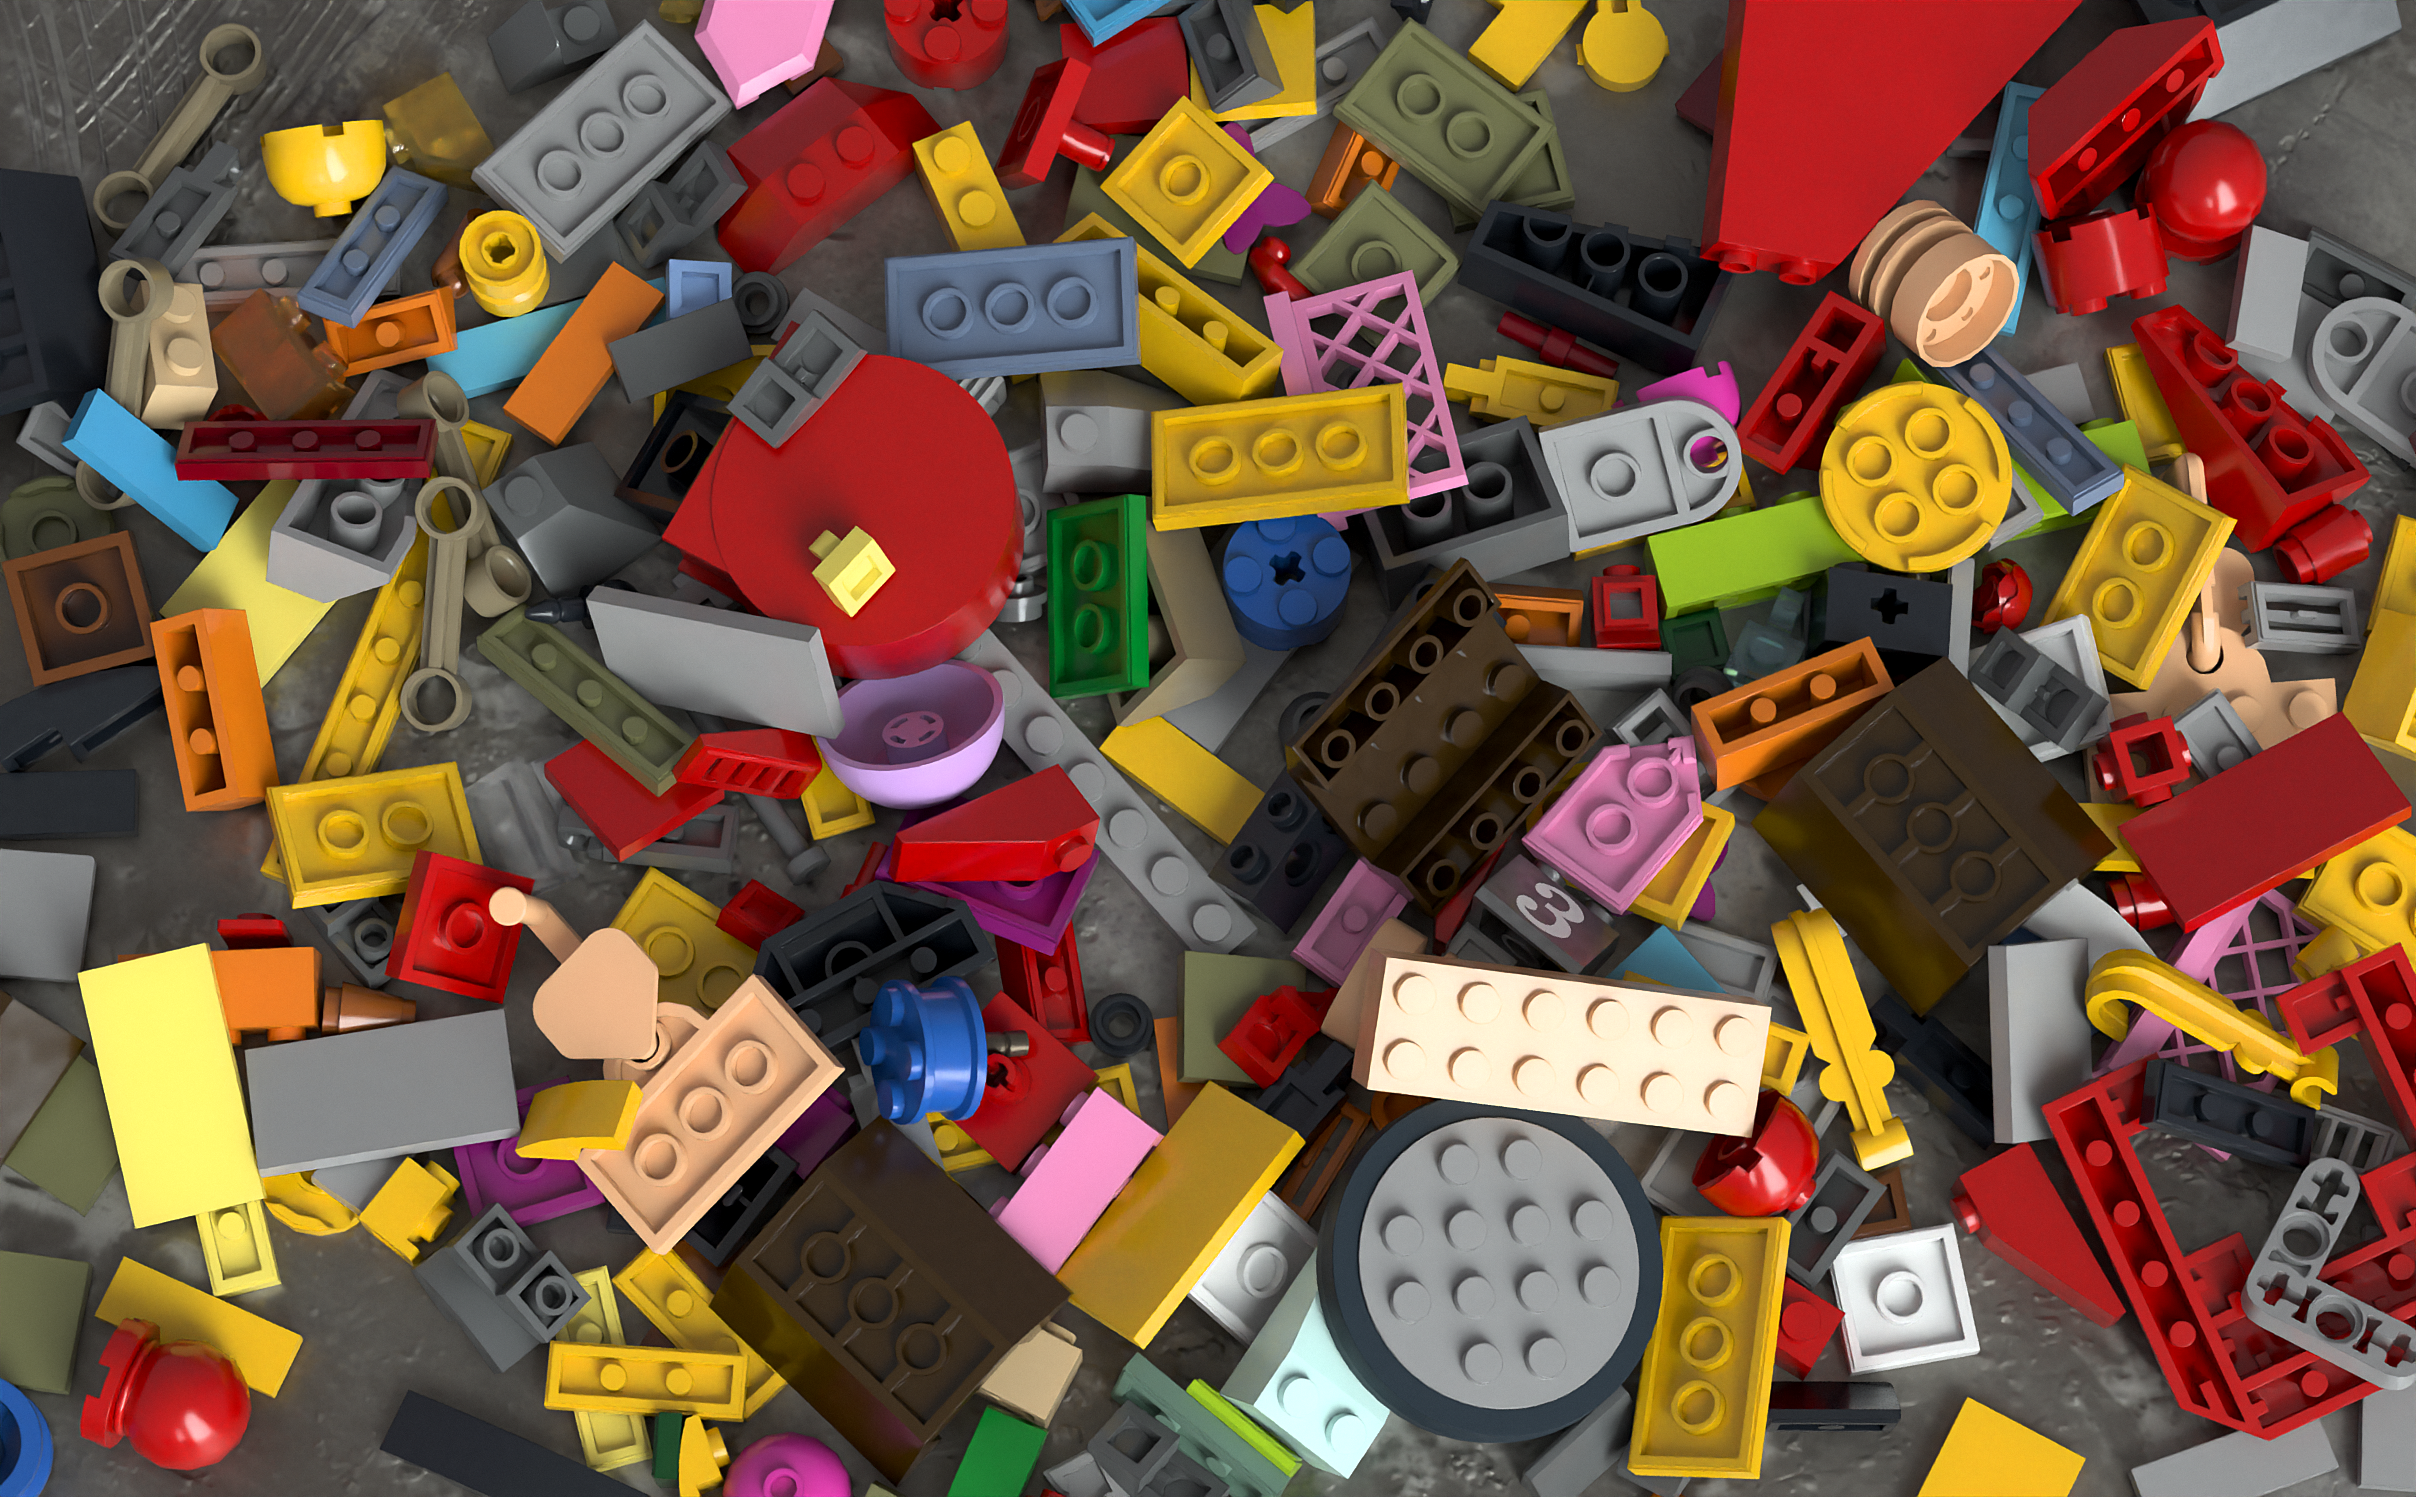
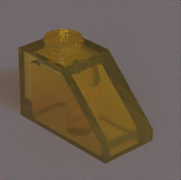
M448 71L382 106L389 128L384 130L385 142L398 165L409 161L414 171L420 175L442 182L450 187L489 196L471 179L473 170L491 155L495 149Z

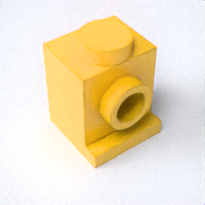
M407 1157L358 1216V1219L366 1231L414 1267L424 1259L418 1250L424 1239L428 1243L434 1242L453 1219L454 1212L450 1209L456 1201L453 1194L461 1184L434 1161L430 1160L422 1168L411 1158Z

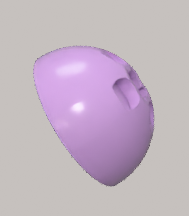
M949 659L933 668L904 677L881 680L855 679L837 691L846 724L836 739L816 736L818 746L827 765L837 778L857 795L878 805L894 809L915 810L929 808L958 797L972 787L989 768L998 751L1004 730L1005 703L1003 692L999 682L987 670L972 663Z

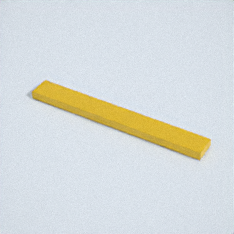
M468 419L467 423L460 428L480 487L483 490L499 479L515 441L512 434ZM434 463L431 478H426L424 485L432 479L439 477ZM442 489L432 501L431 515L435 525L441 531L449 534L458 531ZM418 521L415 542L390 583L381 586L297 783L375 773L402 710L400 696L403 685L420 668L430 535L420 527ZM273 839L260 871L264 877L286 884L275 839Z

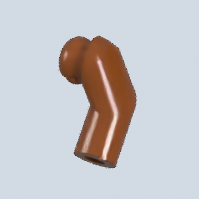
M474 208L467 212L454 235L431 267L433 287L440 288L450 285L454 300L462 298L471 290L459 257L460 239L466 227L478 216L488 213L483 209Z

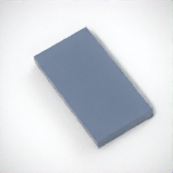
M1133 236L884 258L887 356L921 363L939 371L952 380L1141 364L1137 243Z

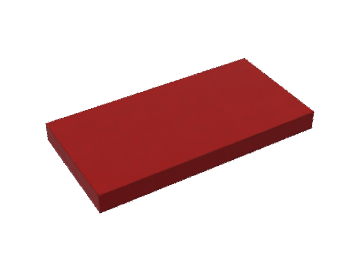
M2340 711L2117 826L2118 839L2183 932L2187 934L2410 818L2412 805L2345 714Z

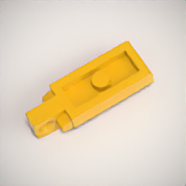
M1497 355L1496 361L1480 359L1478 369L1447 363L1442 379L1446 399L1470 406L1468 415L1479 419L1483 418L1484 422L1494 424L1526 415L1535 433H1538L1539 427L1611 410V406L1616 402L1620 382L1499 355Z

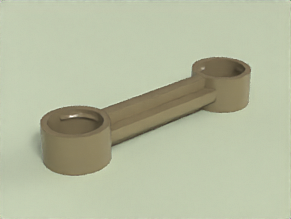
M234 23L223 24L212 29L204 37L199 51L200 61L204 69L132 169L130 171L112 173L97 186L93 198L94 209L104 230L114 239L118 240L132 222L118 223L111 220L106 214L110 201L117 194L127 190L141 191L148 195V200H150L176 166L180 167L230 95L248 93L262 82L267 70V60L258 37L249 28ZM244 44L254 51L253 62L246 70L239 74L224 75L213 70L214 56L227 45Z
M137 257L113 262L102 273L98 288L100 302L104 310L113 318L104 393L137 419H140L152 320L159 318L169 309L174 296V285L169 271L162 263L150 257ZM131 268H136L142 272L150 288L149 302L141 312L132 309L126 302L123 294V280ZM80 459L76 468V485L80 495L89 505L100 510H112L137 503L126 493H123L120 498H114L109 495L103 488L100 473Z
M431 371L402 388L397 396V410L400 419H436L439 439L434 465L438 476L466 479L482 491L460 428L468 421L469 405L459 384L442 371ZM456 486L446 487L443 490L457 529L460 530L469 520L471 504L463 490ZM487 506L483 526L467 542L468 561H466L463 595L477 613L487 618H495L526 601L531 594L532 584L529 571L520 556L509 547L501 545Z
M450 476L438 477L426 483L418 493L415 502L417 521L420 527L430 535L420 669L412 674L403 685L400 704L404 716L413 726L429 732H443L455 729L465 721L472 706L470 687L466 680L457 672L467 542L483 526L487 506L484 496L475 484L466 479ZM456 486L468 496L471 504V514L467 523L460 530L447 534V532L441 531L435 525L431 515V505L439 491L446 487ZM436 675L446 678L452 684L456 693L454 711L447 719L438 723L431 722L423 717L417 707L416 698L421 684L429 677H435Z

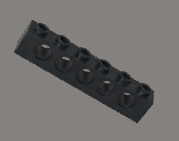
M1431 564L1427 566L1355 669L1446 572ZM1495 611L1492 616L1503 629L1507 622ZM1286 765L1210 871L1208 877L1244 910L1287 935L1346 852L1348 846L1287 773Z

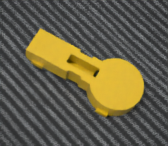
M1596 0L1594 6L1595 15L1587 24L1582 43L1575 46L1577 65L1583 66L1586 73L1596 84L1610 91L1631 92L1644 87L1658 73L1663 58L1670 54L1668 36L1664 34L1663 28L1656 17L1642 8L1641 0Z

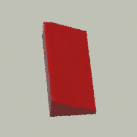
M1072 918L1053 957L995 934L1003 991L1066 1047L1092 1042Z

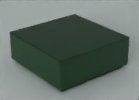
M1718 607L1679 615L1666 620H1658L1661 652L1672 654L1671 686H1673L1678 676L1684 670L1692 666H1710L1721 671L1723 674L1733 671L1734 662Z
M659 1412V1416L655 1417L651 1475L660 1488L679 1489V1457L681 1438L685 1425V1418L682 1413Z

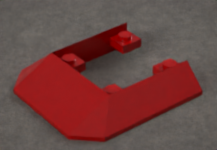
M2401 942L2328 969L2326 973L2275 995L2272 999L2299 1057L2310 1055L2356 1034L2410 1150L2357 1175L2360 1189L2381 1234L2328 1257L2317 1279L2416 1330V974ZM2151 1052L2101 1076L2088 1079L2040 1106L2179 1408L2271 1441L2384 1389L2258 1326L2247 1317L2242 1309L2241 1294L2255 1262L2240 1231L2229 1233L2182 1255L2128 1137L2148 1129V1127L2139 1125L2147 1061L2160 1059L2157 1052ZM2272 1284L2265 1291L2263 1301L2275 1306L2276 1302L2281 1299L2283 1289ZM2304 1298L2294 1319L2303 1322V1318L2312 1302ZM2324 1312L2316 1317L2318 1329L2327 1338L2340 1340L2349 1337L2352 1333L2348 1320L2339 1313ZM2365 1329L2361 1341L2355 1350L2364 1353L2373 1332ZM2392 1345L2391 1349L2387 1352L2384 1362L2389 1366L2397 1367L2402 1361L2405 1351L2400 1347Z

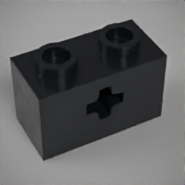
M1842 562L1829 567L1812 585L1808 658L1817 657L1867 636L1870 637L1885 669L1919 673L1942 657L1947 656L1949 658L1953 584L1933 582V577L1927 573L1899 572L1892 576L1871 573V567L1866 564ZM1873 606L1879 608V611L1873 610L1871 608ZM1882 619L1889 620L1890 622L1888 624L1884 623Z

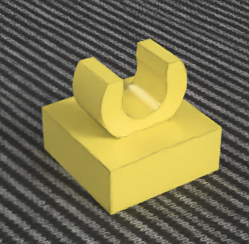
M855 526L842 541L830 531L825 530L808 548L816 557L822 560L812 572L813 576L833 603L850 617H853L896 571L875 540L858 526Z

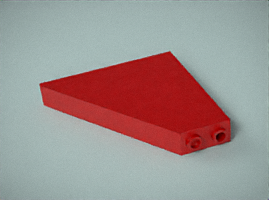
M1729 0L1699 258L1719 262V268L1732 273L1746 274L1755 272L1756 269L1778 273L1779 280L1793 285H1811L1816 283V281H1820L1846 258L2083 0Z

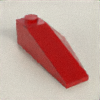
M2180 304L2136 318L2130 326L2188 453H2195L2203 462L2206 492L2213 507L2238 520L2232 531L2251 554L2285 539L2286 531L2331 506L2339 504L2363 486L2372 476L2333 427L2318 415L2309 422L2281 399L2287 390L2272 378L2265 385L2237 364L2239 359L2237 350L2226 347L2225 341Z

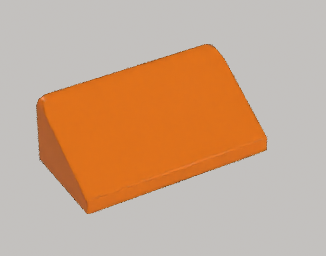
M1339 120L1304 198L1311 205V212L1334 221L1371 179H1374L1389 193L1401 165Z
M450 285L372 304L355 329L322 318L339 379L458 349L454 298Z
M1486 582L1502 603L1496 611L1507 622L1503 630L1514 644L1580 647L1584 603L1583 591Z

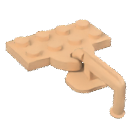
M2195 453L2182 454L2158 477V479L2207 504L2204 465L2201 458ZM2223 547L2148 691L2141 689V692L2109 694L2115 720L2147 712L2149 721L2169 715L2174 718L2212 689L2219 688L2261 748L2266 750L2338 713L2335 678L2271 683L2264 658L2257 649L2245 648V640L2241 636L2250 624H2242L2241 611L2248 608L2247 600H2239L2237 587L2249 581H2255L2253 568L2243 554L2232 548ZM2218 663V667L2216 668L2215 672L2207 674L2212 669H2214L2216 664ZM2097 746L2082 749L2087 803L2115 804L2111 791L2103 792L2094 774L2092 755L2098 753ZM2129 754L2136 776L2144 775L2146 771L2144 759L2137 754ZM2192 766L2188 767L2190 777L2178 786L2171 788L2173 797L2202 783V780ZM2133 799L2118 803L2135 805Z
M512 887L500 888L490 898L489 910L496 922L506 926L515 925L519 922L528 925L561 963V966L541 985L535 995L533 1015L539 1029L565 1057L575 1060L604 1059V1080H633L644 1093L624 1151L584 1148L580 1152L578 1160L574 1161L649 1248L656 1254L666 1255L834 1082L845 1068L763 976L752 974L711 1017L694 1007L667 1001L657 1003L658 967L630 934L615 928H603L595 931L583 941L553 905L546 900L522 893Z

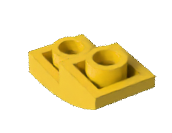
M633 1080L581 1081L542 1090L534 1094L515 1151L520 1157L576 1161L578 1160L581 1148L624 1151L644 1093Z
M696 1414L685 1420L679 1457L680 1497H702V1494L724 1486L725 1481L720 1468L731 1464V1460L718 1426L705 1430L699 1414Z

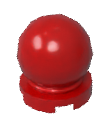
M2201 118L2174 127L2151 149L2146 165L2142 169L2133 192V202L2152 201L2167 260H2170L2172 256L2185 262L2201 261L2199 266H2208L2230 257L2241 246L2243 231L2253 225L2255 217L2260 213L2267 194L2266 164L2256 141L2233 123Z
M135 1317L134 1320L129 1318L123 1319L112 1334L98 1362L101 1365L110 1367L100 1398L89 1394L86 1395L80 1421L81 1437L111 1449L126 1435L139 1455L165 1469L193 1470L220 1462L240 1443L252 1411L248 1384L236 1360L208 1342L181 1338L161 1345L160 1327L156 1323L145 1319L140 1320Z

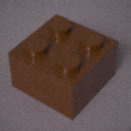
M125 530L1 562L34 687L156 657L149 623L157 621L134 531Z

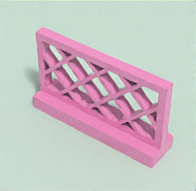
M1413 270L1291 302L1288 291L1263 297L1274 343L1284 349L1280 368L1287 396L1341 390L1324 382L1325 376L1338 359L1362 369L1348 389L1367 387L1374 376L1392 384L1403 383L1406 401L1413 393L1433 402L1435 405L1421 426L1407 420V436L1412 438L1408 443L1410 500L1469 484ZM1406 294L1408 305L1395 324L1371 314L1380 300ZM1337 313L1348 318V321L1332 341L1313 332L1309 319ZM1412 323L1414 324L1416 334L1408 331ZM1362 325L1385 336L1370 358L1347 347ZM1399 342L1421 352L1420 358L1408 375L1384 365V362ZM1316 349L1325 352L1320 360ZM1425 374H1427L1429 385L1421 382ZM1439 424L1443 437L1434 433ZM1426 444L1447 454L1451 467L1423 474L1411 468L1410 465ZM1381 507L1318 513L1317 515L1318 518L1322 517L1328 521L1337 531L1349 529L1346 517Z
M2272 889L2187 934L2182 932L2163 962L2218 992L2214 967L2221 957L2242 954L2249 991L2225 994L2223 996L2233 1002L2251 999L2253 1009L2261 1012L2268 1019L2264 996L2277 995L2302 984L2290 968L2296 962L2294 957L2299 953L2298 945L2310 943L2322 930L2292 913L2291 911L2295 904L2277 890ZM2258 901H2261L2278 914L2283 939L2253 944L2248 916ZM2294 926L2306 935L2296 937ZM2238 933L2240 946L2228 948ZM2285 947L2292 984L2262 988L2255 952ZM2135 1003L2128 1014L2129 1029L2126 1038L2121 1043L2112 1038L2092 1068V1077L2096 1078L2151 1052H2157L2160 1059L2174 1058L2175 1063L2189 1067L2187 1055L2217 1051L2222 1078L2237 1083L2230 1050L2220 1052L2208 1044L2185 1047L2180 1028L2156 1016L2138 1003ZM2287 1031L2277 1032L2291 1040ZM2170 1036L2172 1050L2160 1051ZM2265 1070L2258 1082L2242 1085L2270 1094L2280 1078ZM2193 1142L2219 1162L2227 1161L2231 1155Z

